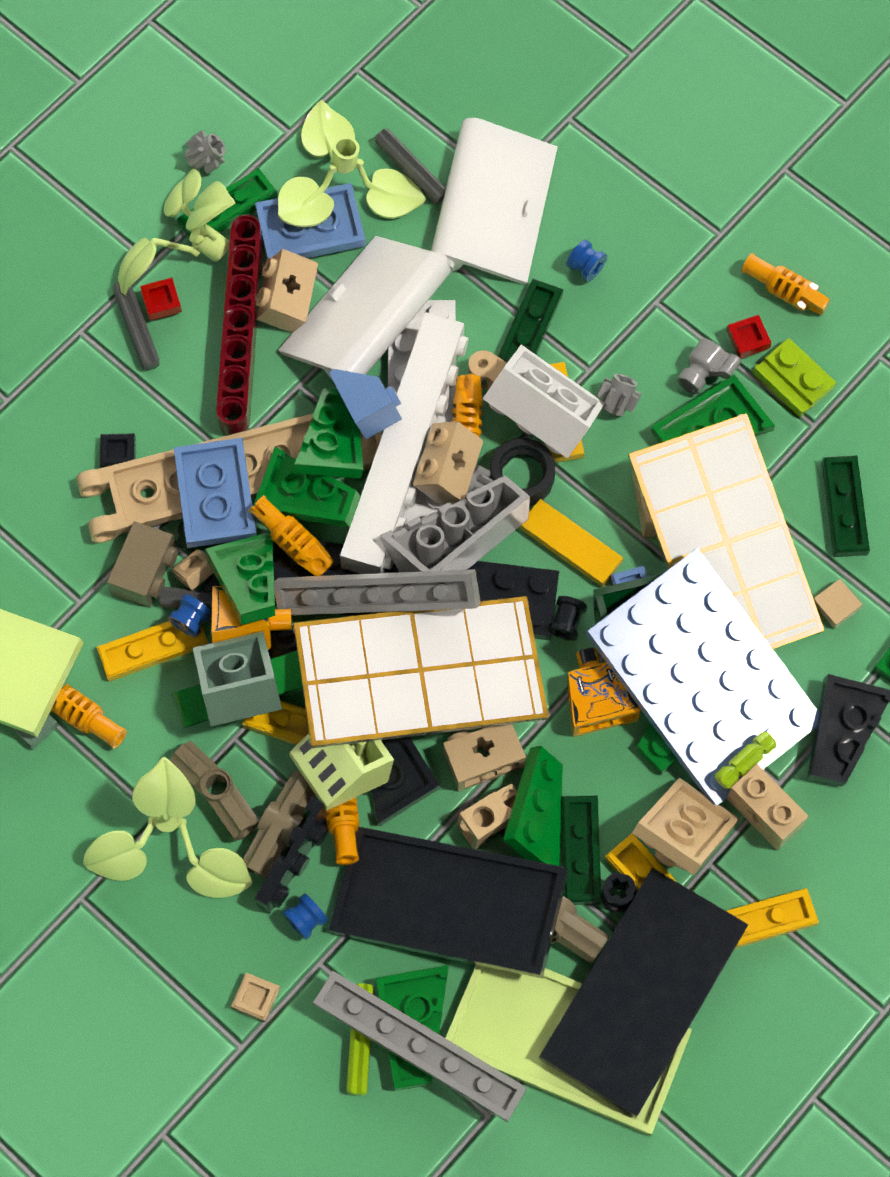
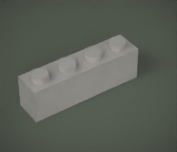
M503 476L467 493L466 498L452 505L448 502L438 507V511L423 519L417 517L407 522L406 527L394 533L390 530L380 535V540L399 572L468 570L528 520L530 496L507 476Z

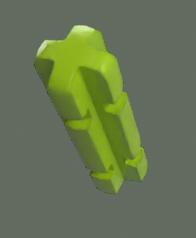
M768 732L758 734L752 740L753 744L746 745L728 762L729 766H723L715 774V779L724 789H730L739 781L738 777H743L764 758L763 754H769L776 747L775 739Z

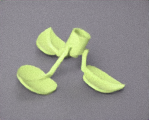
M320 100L305 119L301 133V142L304 149L313 157H324L329 154L331 157L329 171L320 187H318L313 179L308 177H295L288 180L282 186L278 196V217L283 222L296 227H312L323 223L329 218L334 208V200L324 193L334 173L337 171L346 174L355 168L358 169L364 186L370 189L366 195L368 207L373 213L382 218L395 219L405 216L422 206L425 202V196L411 179L393 169H379L375 171L372 182H370L363 167L364 161L358 159L360 148L355 140V132L352 125L346 118L331 109L323 100Z
M192 169L173 188L165 201L164 213L167 217L172 218L182 209L189 217L186 229L191 232L189 240L192 242V247L158 238H152L150 241L145 237L140 239L127 252L119 269L118 282L122 294L126 296L129 287L150 266L156 254V246L189 252L195 257L201 252L214 262L219 261L225 255L230 241L206 224L235 204L234 199L229 195L226 187L221 182H213L199 195L192 212L189 209L188 203L197 196L200 190V173L196 169Z
M162 757L148 773L140 778L133 789L132 799L134 805L140 812L150 816L148 825L140 840L135 843L131 834L126 831L108 832L98 837L88 847L83 859V864L86 868L98 875L118 881L130 880L140 875L146 867L147 856L140 848L146 844L153 828L157 827L162 832H172L179 828L189 861L194 865L187 872V882L196 892L207 897L224 898L243 892L253 883L244 860L229 849L213 848L202 853L200 859L195 856L186 828L187 820L183 818L188 816L194 809L195 793L184 774L165 757Z

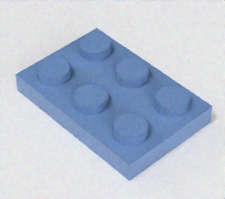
M352 183L329 187L324 191L334 200V208L326 221L312 227H296L280 220L278 217V198L256 202L255 206L267 259L269 257L272 258L282 249L305 258H311L366 246V239Z
M235 438L173 447L187 548L232 542L256 536L254 515L248 512L252 507L243 439Z

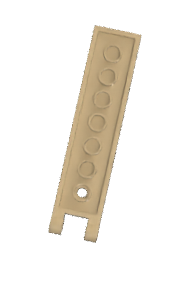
M313 414L197 444L242 438L251 500H254L258 494L274 447H278L287 455L296 459ZM360 431L363 471L371 469L382 437L381 432L365 439ZM174 449L100 469L87 470L76 476L79 493L82 497H94L104 493L108 488L111 489L117 513L99 516L88 522L91 540L94 543L109 542L120 534L128 533L134 521L147 526H154L183 518ZM146 488L154 490V494L150 498L142 497L141 492Z

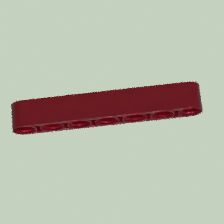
M250 215L237 217L232 222L230 230L216 405L219 426L226 436L247 431L250 426L258 322L256 317L259 308L256 306V298L260 291L263 254L260 223L255 217ZM245 234H253L250 238H241ZM243 263H249V264H251V265H250L249 267H247V268H240V267H238L239 265H241V264H243ZM240 293H249V295L244 298L236 297ZM240 322L247 323V325L242 328L233 327L235 324ZM238 352L245 354L243 357L237 359L231 357L233 354ZM233 383L243 384L238 389L228 388ZM236 413L241 415L236 420L230 421L226 419L230 414Z

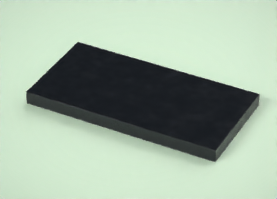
M358 827L355 835L359 860L346 866L329 931L332 934L543 979L569 873L566 867Z
M652 868L541 1052L539 1059L632 1117L637 1118L749 924Z

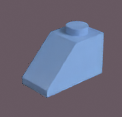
M333 369L329 372L352 418L365 439L402 420L396 408L402 404L392 386L385 389L379 377Z

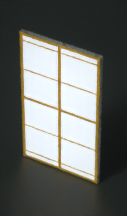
M747 413L739 414L735 418L639 451H632L631 454H628L668 569L698 548L772 649L813 634H820L821 631H824Z
M527 596L481 601V604L474 609L394 611L294 623L293 632L296 638L311 749L548 720L549 718Z

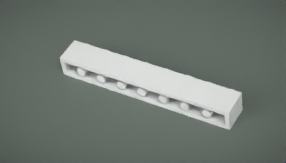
M429 313L424 314L397 391V396L402 404L396 408L402 420L383 431L340 554L341 567L343 569L360 574L384 573L385 569L391 570L394 562L381 542L380 535L390 530L394 533L406 527L407 518H403L406 507L412 508L416 499L417 488L413 486V482L432 423L436 422L438 415L443 417L449 399L448 396H445L447 387L454 386L459 367L455 366L458 356L464 357L468 346L469 338L464 336V323Z

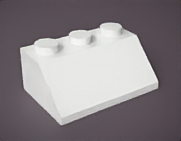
M520 345L483 397V400L488 402L491 409L496 413L508 416L517 423L523 432L535 435L545 442L549 450L556 454H562L566 458L573 452L605 404L523 345Z

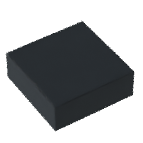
M135 433L100 434V468L136 459Z

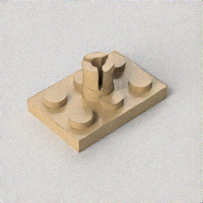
M679 778L638 822L632 833L640 838L645 845L655 849V856L662 864L669 867L676 865L678 868L695 875L733 830L740 818L719 804L716 806L706 795Z

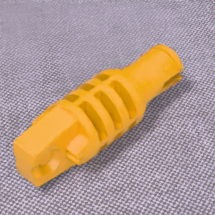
M751 253L741 269L742 273H746L765 284V288L769 293L801 311L807 308L822 315L829 305L830 299L817 291L819 286L797 275L785 266H777L776 268Z
M474 374L461 375L457 377L454 399L452 400V406L455 407L452 409V416L455 418L451 419V422L458 421L480 438L482 431L479 427L482 426V420L479 418L482 417L483 413L480 410L483 407L481 377Z
M263 495L248 512L253 514L271 531V539L296 563L315 576L323 575L334 563L332 557L293 516H284Z
M67 683L61 688L51 709L53 713L82 733H93L108 743L113 749L123 742L127 730L104 716L101 706Z
M357 797L326 811L327 827L329 832L334 835L336 863L341 865L353 864L359 860L355 832L358 831L360 822Z

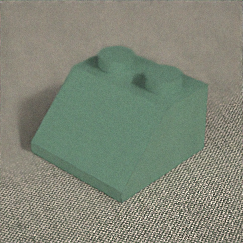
M263 631L193 648L210 726L282 709Z

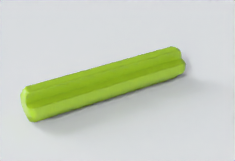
M366 983L356 984L373 995L374 989L372 985ZM352 1028L350 1030L347 1092L350 1095L362 1096L366 1095L368 1087L370 1039Z

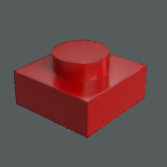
M173 278L140 286L150 321L182 312Z
M759 315L727 326V334L740 359L771 348L772 342Z

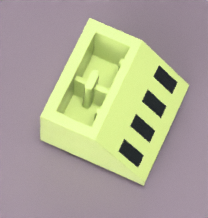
M309 733L289 753V756L319 801L324 804L326 811L387 783L394 761L380 738L311 746Z

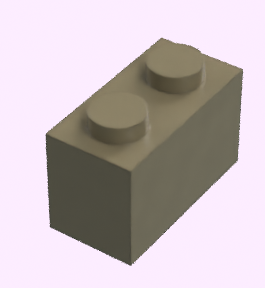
M134 521L107 581L111 594L150 608L154 598L159 599L160 591L165 586V579L163 577L167 568H172L177 560L179 550L176 548L173 534Z

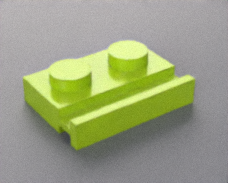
M790 338L786 339L765 357V360L759 365L757 364L753 370V374L799 418L804 416L806 411L810 408L812 409L834 390L837 384Z

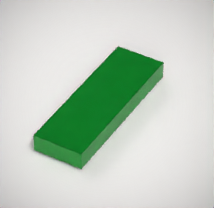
M257 168L226 188L229 195L234 199L235 204L206 224L220 233L230 227L237 217L249 215L256 211V202L277 198V190L262 171ZM183 214L177 218V221L186 235L190 237L191 232L186 229L189 217Z

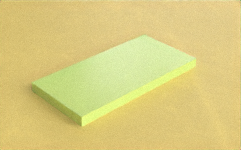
M0 609L1 724L38 737L84 644L81 638Z
M481 965L475 966L446 1035L447 1040L511 1078L648 1136L652 1135L692 1029L688 1028L637 1118H634L539 1059L541 1052L582 983L546 968L542 979Z

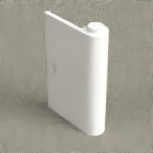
M467 118L462 121L431 249L432 252L439 251L449 259L451 273L460 269L465 264L522 285L527 284L557 146L483 119Z
M375 236L308 314L306 323L295 330L278 351L281 355L324 369L330 378L329 372L333 369L366 375L451 274L449 259L439 251L432 252Z

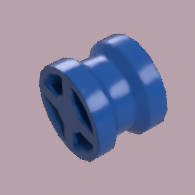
M585 239L571 252L566 266L572 271L578 270L581 272V277L589 282L601 271L607 261V255L602 251H595L592 248V244Z
M184 594L180 599V607L177 611L170 613L168 620L181 632L197 638L201 632L200 626L204 621H208L211 618L212 611L201 601Z
M306 893L299 897L297 905L293 908H286L282 912L289 924L305 940L312 936V930L317 925L323 926L328 921L323 911Z

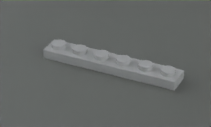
M475 569L277 578L274 581L277 609H291V615L474 609L481 604Z
M332 971L313 1002V1005L507 1123L527 1090V1087L334 971Z

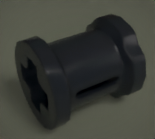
M559 596L556 602L559 607L554 622L549 624L548 630L552 631V635L557 638L576 641L581 615L586 613L588 606L579 599Z
M620 872L609 875L601 891L602 904L605 908L616 913L626 911L633 900L636 890L634 880L629 875H624ZM614 886H616V888L619 891L625 889L623 899H621L618 895L611 896V892Z

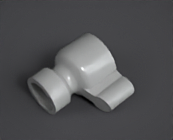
M700 339L688 356L689 368L683 369L677 378V382L688 392L699 394L706 384L705 378L719 376L729 379L741 363V359L734 354L725 352L711 340Z

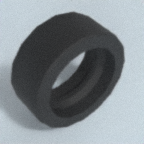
M515 438L503 443L495 451L490 463V479L494 481L503 477L502 469L509 459L516 456H527L535 459L543 469L542 479L536 486L522 489L530 496L529 506H532L539 499L544 500L550 494L555 481V460L549 449L542 443L530 438Z

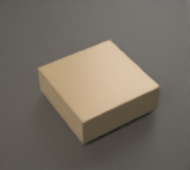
M196 549L171 570L175 577L190 590L195 589L213 574L206 559V554L199 549Z
M841 579L813 598L816 608L834 629L863 606Z
M246 972L231 1008L266 1023L281 988L279 985Z

